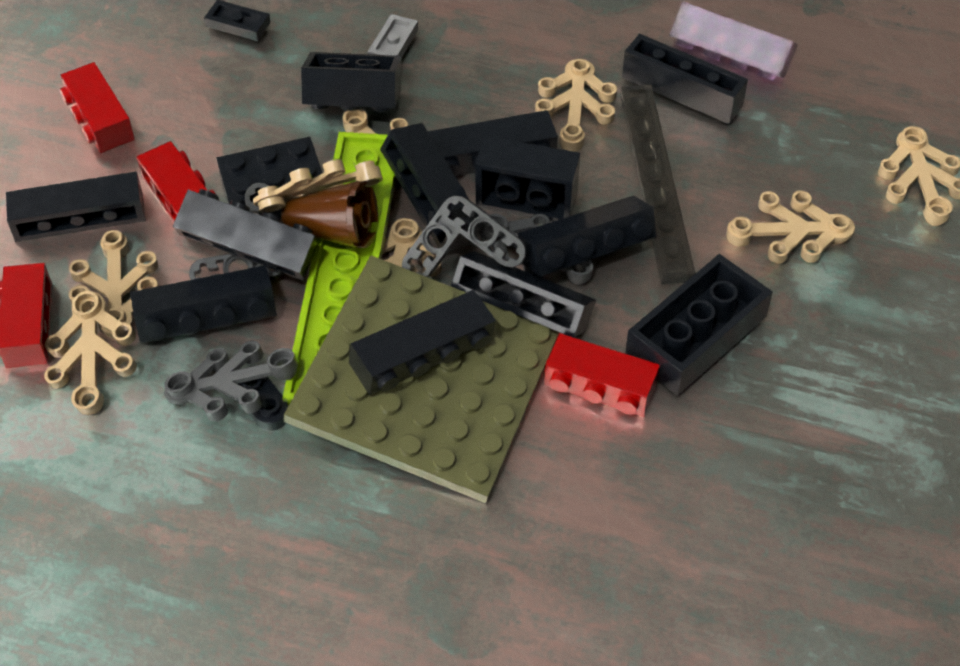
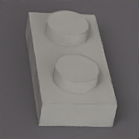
M391 14L369 48L368 54L398 55L402 58L418 31V21Z

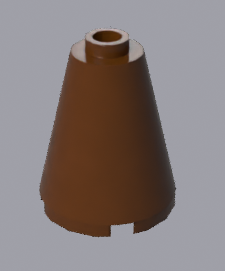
M355 181L291 198L287 201L286 206L282 208V222L290 227H293L294 223L306 226L313 231L312 235L319 239L356 248H367L371 246L376 236V232H371L372 222H378V206L375 191L372 187L365 186L368 183L367 181Z

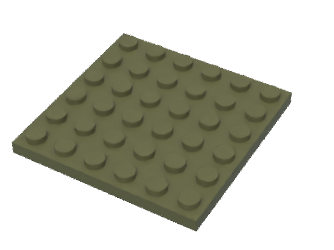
M370 256L284 414V422L486 503L559 332L483 301L496 320L492 340L485 347L478 350L473 348L462 353L453 362L440 363L430 368L428 372L420 377L412 376L389 391H379L369 395L349 364L350 344L466 293L377 257Z

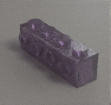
M683 1L669 36L677 39L675 45L691 51L695 45L704 49L702 55L718 61L721 56L732 59L730 62L731 66L745 71L748 66L759 69L758 76L774 81L776 76L785 78L798 44L788 39Z

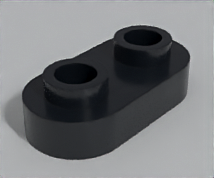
M269 377L238 383V385L246 389L257 390L262 399V407L257 412L249 414L259 428L266 431H274L286 424L284 422V414L288 404L283 402L282 394ZM269 406H274V407H275V408L272 409V410H265V409L268 408Z

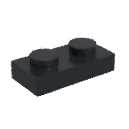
M217 0L204 17L206 27L255 41L260 39L271 23L268 13Z

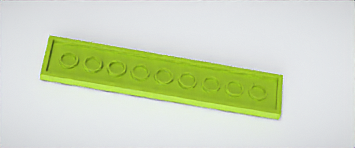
M339 132L333 160L341 159L343 161L346 171L344 174L356 172L355 166L365 161H374L375 165L380 168L383 181L370 186L375 191L378 206V222H372L371 232H376V236L371 246L367 248H356L316 238L318 246L311 261L292 349L298 361V369L293 378L286 380L282 396L283 402H287L288 406L369 257L374 256L382 259L396 181L395 174L380 151L388 136L386 134Z

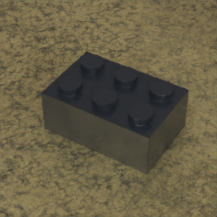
M310 52L301 67L302 104L310 105L313 109H326L330 105L341 106V109L349 111L358 110L360 107H372V110L377 112L389 111L390 108L396 107L401 92V56Z
M484 136L475 163L476 205L481 209L529 218L536 214H544L551 222L571 216L578 193L580 153Z
M311 137L216 157L227 204H230L231 201H237L246 205L245 193L252 184L265 183L279 188L291 181L290 172L300 168H309L312 179L322 174ZM282 209L277 210V211H278V216H279L280 219H281V211H282Z

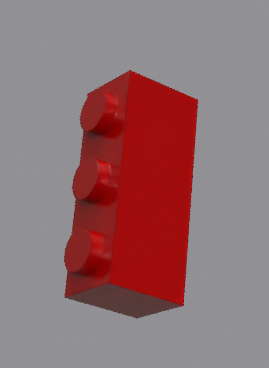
M95 62L60 74L64 86L59 88L61 96L67 106L72 104L73 107H70L76 123L78 125L83 123L82 130L89 144L95 143L100 154L135 140L128 115Z
M171 141L136 156L143 180L173 222H175L188 189L199 193L200 189L207 190L201 173L198 170H192L186 153L183 150L178 151Z
M45 263L3 267L2 281H0V356L6 369L48 364L49 352L45 348V341L50 336L52 281Z
M559 333L545 364L544 385L551 387L557 392H567L585 398L591 403H601L616 408L625 414H635L644 417L657 386L660 365Z

